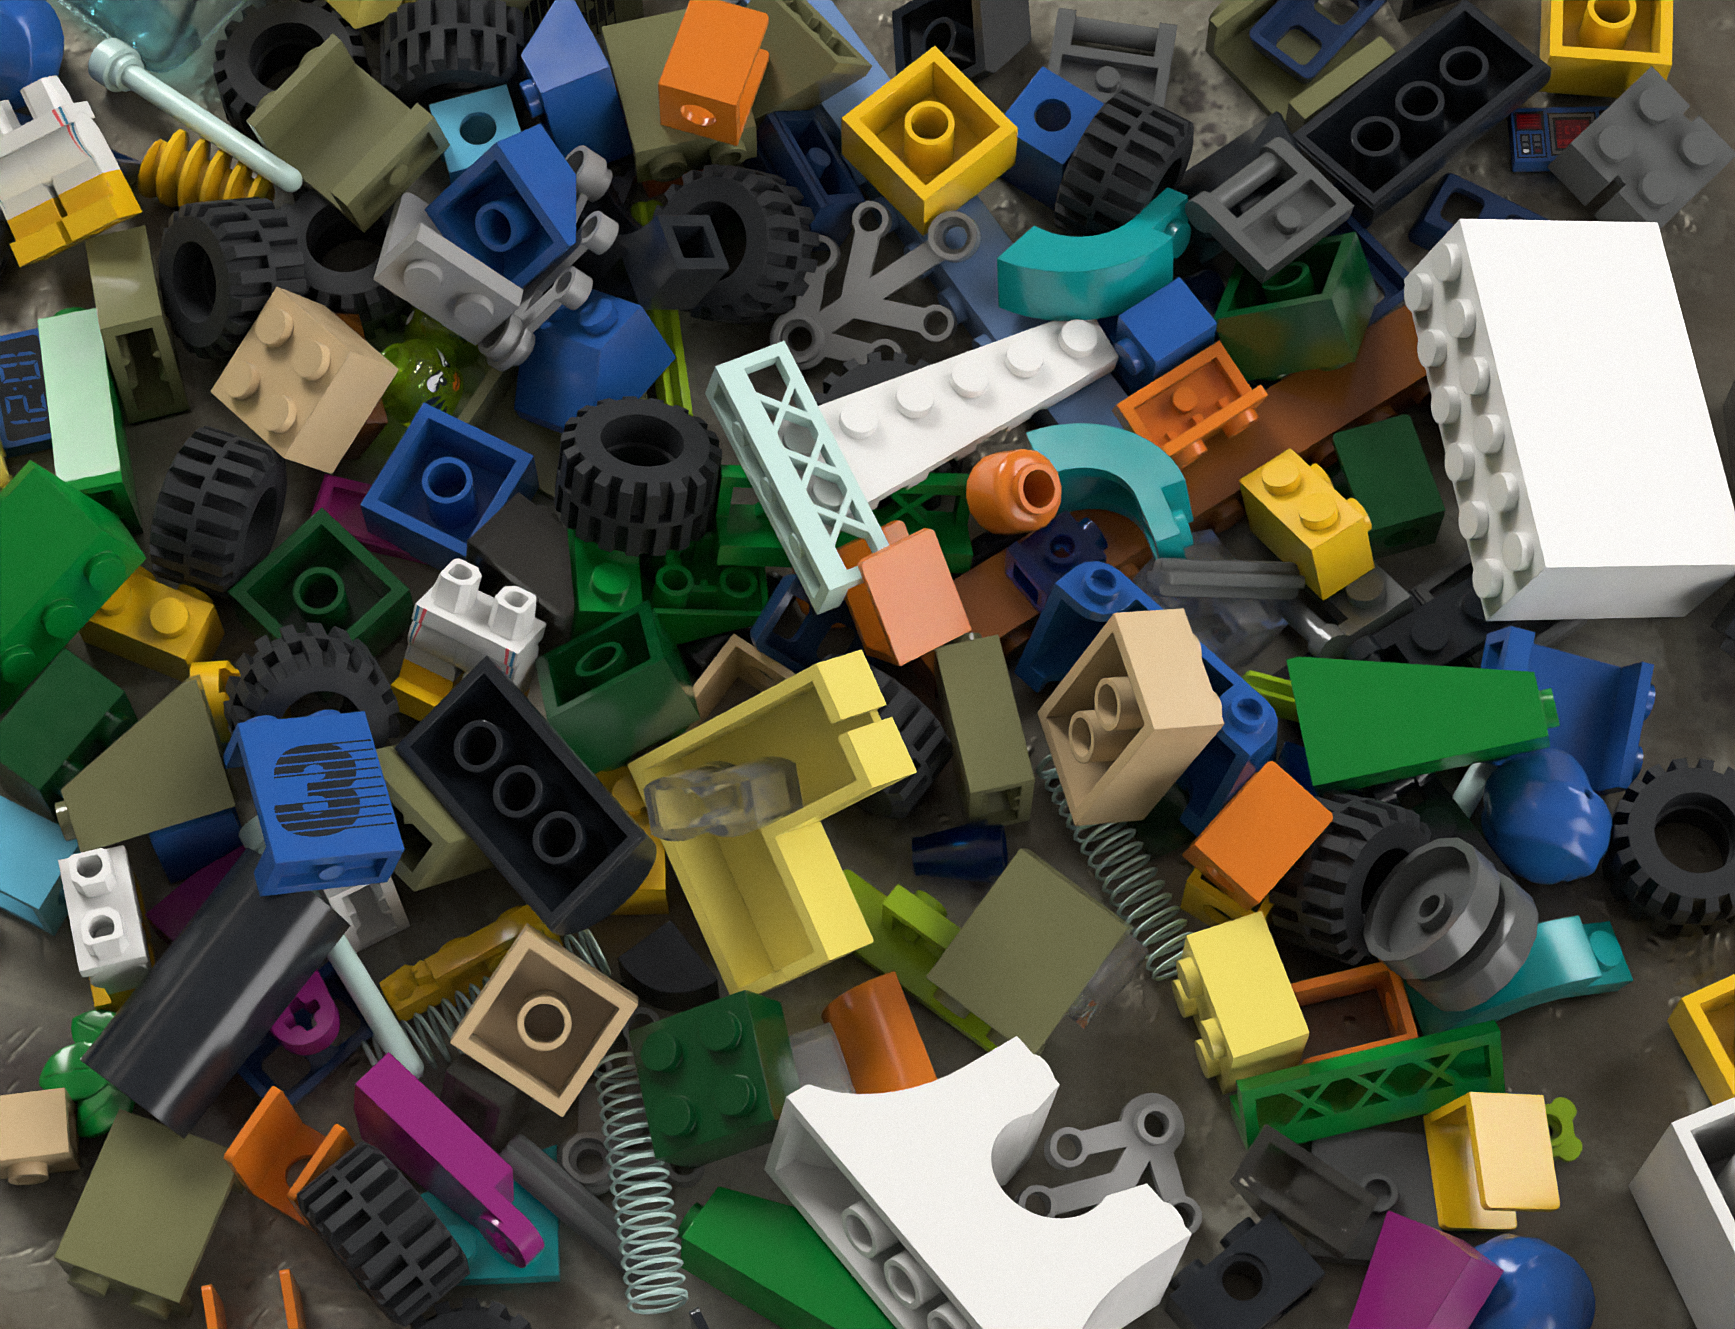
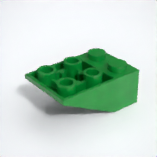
M712 524L710 527H706L705 535L699 541H690L688 548L679 552L669 549L666 551V555L654 557L649 553L639 554V557L625 556V552L617 550L608 552L599 549L598 544L595 542H584L576 537V529L566 528L561 554L568 642L646 600L650 601L676 645L751 627L769 601L765 567L716 564Z

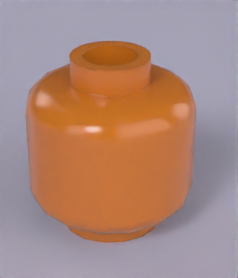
M1015 449L985 456L972 468L967 480L966 499L970 513L981 527L993 534H1021L1044 528L1056 516L1061 504L1062 485L1058 471L1047 457L1035 450Z

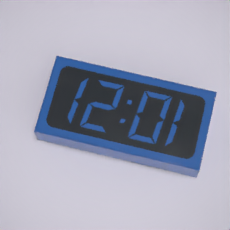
M38 328L0 336V439L7 455L6 458L53 448Z

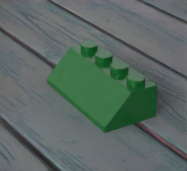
M31 460L0 492V715L146 559L118 515Z

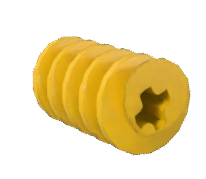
M182 129L177 130L168 142L162 139L155 141L141 162L138 174V190L140 195L150 199L157 196L161 204L171 208L178 205L180 208V206L187 203L249 197L266 198L272 202L275 199V188L272 182L259 174L255 179L252 178L253 170L240 161L233 170L230 169L233 157L223 150H218L213 159L209 160L211 143L208 140L200 138L191 150L188 151L189 132Z

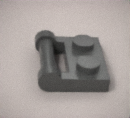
M1058 9L1048 70L1104 104L1122 89H1127L1163 108L1165 107L1177 25L1160 22L1159 28L1079 17L1076 16L1077 10ZM1072 41L1105 44L1155 53L1154 57L1076 46L1072 45Z
M1275 137L1259 150V157L1211 193L1206 191L1200 192L1185 204V212L1191 224L1203 233H1210L1261 284L1347 221L1354 208V205L1288 141L1281 137ZM1271 178H1284L1287 181L1240 217L1236 218L1229 211V209Z
M1375 562L1374 569L1324 601L1305 584L1303 589L1340 623L1338 626L1323 622L1298 597L1294 600L1254 599L1258 604L1270 605L1309 643L1308 650L1315 658L1342 659V653L1353 642L1365 635L1375 634L1414 611L1412 596Z

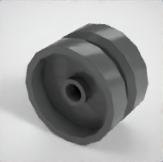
M1458 837L1439 838L1411 852L1391 870L1377 888L1366 912L1363 936L1368 951L1391 971L1406 979L1408 985L1428 1002L1442 1011H1465L1490 999L1505 987L1521 968L1537 936L1539 913L1532 897L1512 879L1496 871L1494 864L1475 847Z

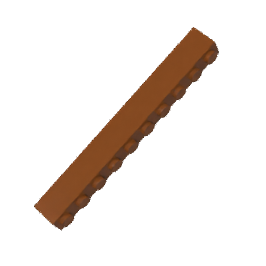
M1406 305L1366 329L1355 362L1348 363L1332 371H1322L1317 368L1292 373L1265 390L1268 396L1255 409L1260 417L1255 423L1232 438L1228 439L1222 430L1203 442L1208 451L1180 470L1186 480L1194 519L1193 522L1188 523L1193 542L1212 529L1215 533H1221L1235 525L1246 512L1239 480L1289 448L1309 466L1315 463L1322 469H1326L1338 461L1332 444L1335 433L1399 416L1398 414L1414 404H1417L1419 408L1431 404L1432 395L1426 370L1418 358V337L1412 312ZM1084 509L1056 517L1044 528L1033 531L953 580L972 629L967 633H979L982 635V638L999 634L1005 661L1011 662L1020 658L1055 582L1076 566L1084 562L1093 561L1110 564L1121 571L1135 585L1142 577L1141 573L1152 567L1155 562L1143 532L1127 517L1108 510ZM1193 546L1188 547V548H1185V549H1184L1185 554H1186ZM935 649L908 662V664L931 697L936 700L939 698L934 675Z

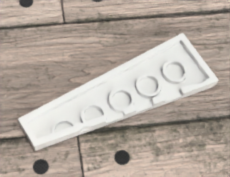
M1096 319L1053 320L819 405L818 407L871 510L877 508L880 500L903 487L908 490L927 479L930 471L954 458L958 461L976 450L977 444L999 431L1008 432L1029 420L1035 412L1048 409L1112 372L1119 356ZM783 419L777 434L784 448L810 457L815 441L809 429ZM820 452L817 461L826 464ZM795 468L802 480L804 471ZM811 475L806 491L812 503L839 513L844 497L837 484ZM848 508L846 517L854 519L850 509ZM824 524L828 534L830 535L833 527Z

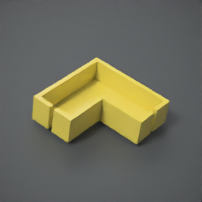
M862 650L816 663L627 764L729 995L743 990L761 995L874 942L820 821L916 773L917 770L893 717L884 720L880 718L877 709L887 704Z

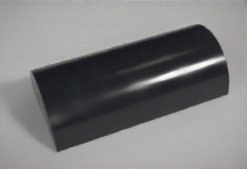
M1462 0L1292 135L1303 157L1354 205L1350 215L1366 229L1546 86L1551 77V67L1468 0Z
M487 655L395 747L396 751L542 922L555 934H574L608 917L635 893L653 867L657 848L652 839L500 666Z
M250 848L245 849L80 1059L85 1065L183 1139L186 1138L351 926L343 917L311 891L260 896L254 871L262 855Z

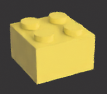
M1262 911L1186 935L1181 960L1176 961L1178 979L1172 980V990L1183 1018L1193 1016L1201 1036V1039L1194 1042L1195 1050L1206 1078L1216 1076L1224 1095L1237 1090L1236 1080L1299 1066L1310 1032Z

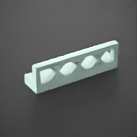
M785 341L715 366L705 395L818 615L840 606L848 589L864 583L858 566L847 570L835 548L840 530L866 540L872 554L889 546V543ZM775 364L787 386L782 402L757 393L747 374ZM791 396H792V398H793V400H794V402H795L797 408L788 405L789 402H790ZM767 413L776 416L773 424L770 418L768 417ZM783 419L809 429L815 441L810 457L784 448L777 434ZM820 452L826 464L817 461ZM795 468L804 471L802 480ZM811 475L837 484L844 497L839 513L812 503L806 491ZM848 508L850 509L854 519L846 517ZM824 524L833 527L830 536Z

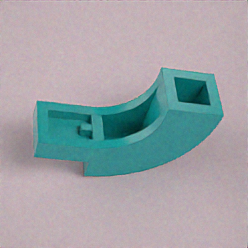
M1167 187L1140 214L1136 215L1128 223L1100 235L1084 237L1064 236L1033 226L997 258L999 308L1027 317L1055 321L1093 320L1122 314L1173 281V258H1178L1182 255L1191 237V227L1188 224V217L1185 212L1188 196Z
M1060 424L1026 432L1030 450L1038 451L1047 457L1058 471L1062 493L1061 504L1055 517L1084 509H1102L1116 512L1127 517L1140 528L1155 560L1159 558L1186 559L1184 549L1194 546L1188 524L1193 522L1194 519L1186 480L1175 462L1161 448L1135 433L1099 424Z
M1579 916L1539 923L1537 936L1529 955L1510 982L1486 1002L1465 1011H1442L1410 987L1406 979L1403 983L1423 1036L1490 1020L1497 1022L1524 1009L1558 999L1618 991L1631 983L1633 978L1610 921L1582 924Z

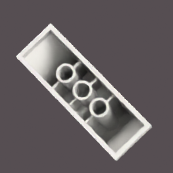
M1017 1036L967 1066L933 1082L914 1088L878 1094H851L825 1090L810 1084L803 1086L786 1096L764 1168L767 1174L897 1329H1121L1160 1304L1191 1237V1232L1185 1227L1179 1212L1171 1204L1163 1202L1148 1184L1107 1195L1093 1210L1077 1217L1063 1219L1034 1214L1016 1204L1005 1194L1000 1186L1006 1185L1031 1158L1060 1085L1055 1080L1046 1061L1040 1056L1032 1054Z

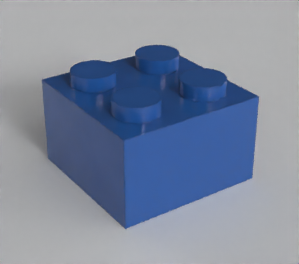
M423 402L360 504L367 532L397 546L399 549L409 553L410 556L440 571L453 559H462L479 568V572L482 574L481 584L540 487L535 459L533 455Z

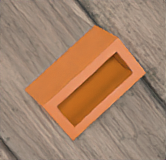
M895 971L868 980L846 991L830 1002L822 1011L821 1018L851 1094L895 1092L937 1080Z

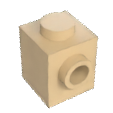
M65 1087L0 1095V1179L8 1178V1182L14 1185H33L47 1181L49 1173L80 1169L77 1107Z

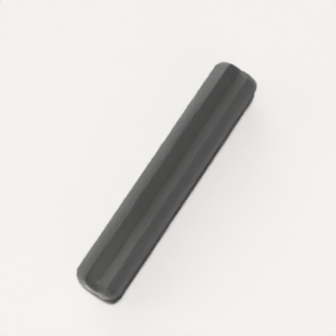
M1159 558L1155 560L1153 570H1148L1146 574V582L1152 583L1153 593L1159 597L1294 600L1297 597L1299 588L1303 589L1306 583L1305 576H1300L1297 564L1293 562Z
M518 1134L513 1137L499 1154L513 1168V1179L625 1275L627 1270L621 1266L624 1255L618 1249L622 1240L616 1234L620 1227L614 1220L616 1214L525 1135ZM624 1228L621 1233L623 1237L627 1238L636 1233V1231ZM639 1236V1237L634 1238V1239H632V1240H645V1239H644L642 1236ZM626 1243L623 1248L625 1252L629 1253L644 1245ZM652 1248L634 1255H657L661 1253L656 1248ZM628 1258L625 1263L627 1267L631 1268L647 1260ZM666 1262L647 1265L637 1270L663 1269ZM631 1273L628 1278L634 1283L650 1275ZM653 1280L644 1282L640 1285H649Z

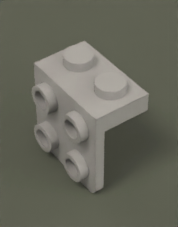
M404 193L395 202L373 280L476 346L520 307L524 290L444 238L424 210L429 204L412 193Z

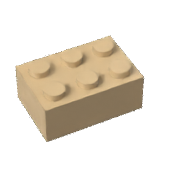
M1184 608L1114 613L1037 712L1075 826L1144 820L1224 725L1221 701L1212 690L1202 661L1200 642L1192 633Z

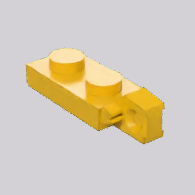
M528 904L525 906H515L502 913L495 922L473 934L448 941L437 953L424 959V961L419 960L414 966L404 964L379 982L398 1021L400 1022L401 1019L408 1021L414 1018L415 1012L421 1014L427 1011L428 1005L434 1007L440 1004L442 997L448 999L456 1007V990L462 992L468 1000L471 999L468 989L470 983L476 985L481 991L483 989V976L489 978L492 976L527 923L563 946L560 936L551 932Z

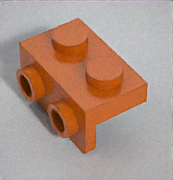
M1219 340L1116 404L1112 412L1124 430L1135 433L1161 448L1181 470L1208 451L1203 443L1222 430L1229 439L1255 423L1260 418L1255 409L1264 401L1268 394L1262 385L1252 390Z

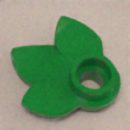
M90 1010L72 1018L71 1032L75 1043L63 1047L53 1054L43 1067L39 1078V1085L43 1090L65 1087L72 1100L78 1101L77 1132L83 1139L95 1138L109 1132L119 1109L132 1113L136 1103L80 1061L84 1053L116 1014L109 1010Z

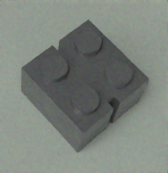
M1651 67L1576 137L1547 168L1584 206L1614 179L1622 189L1602 206L1594 216L1599 221L1658 222L1660 230L1735 157V151L1700 115L1690 122L1682 114L1690 105Z

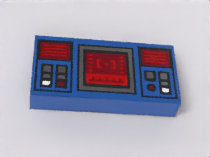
M1609 106L1517 108L1507 118L1512 172L1550 171L1547 166Z

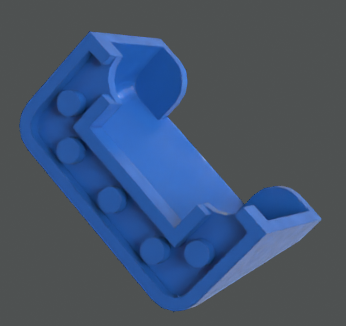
M1099 561L1084 562L1055 582L1014 673L1038 693L1048 682L1062 681L1114 613L1164 609L1121 571L1110 564ZM1201 642L1202 661L1212 690L1221 701L1224 725L1175 782L1184 791L1188 788L1190 794L1189 803L1179 821L1197 837L1254 773L1259 772L1269 761L1276 763L1278 728L1275 710L1269 702Z

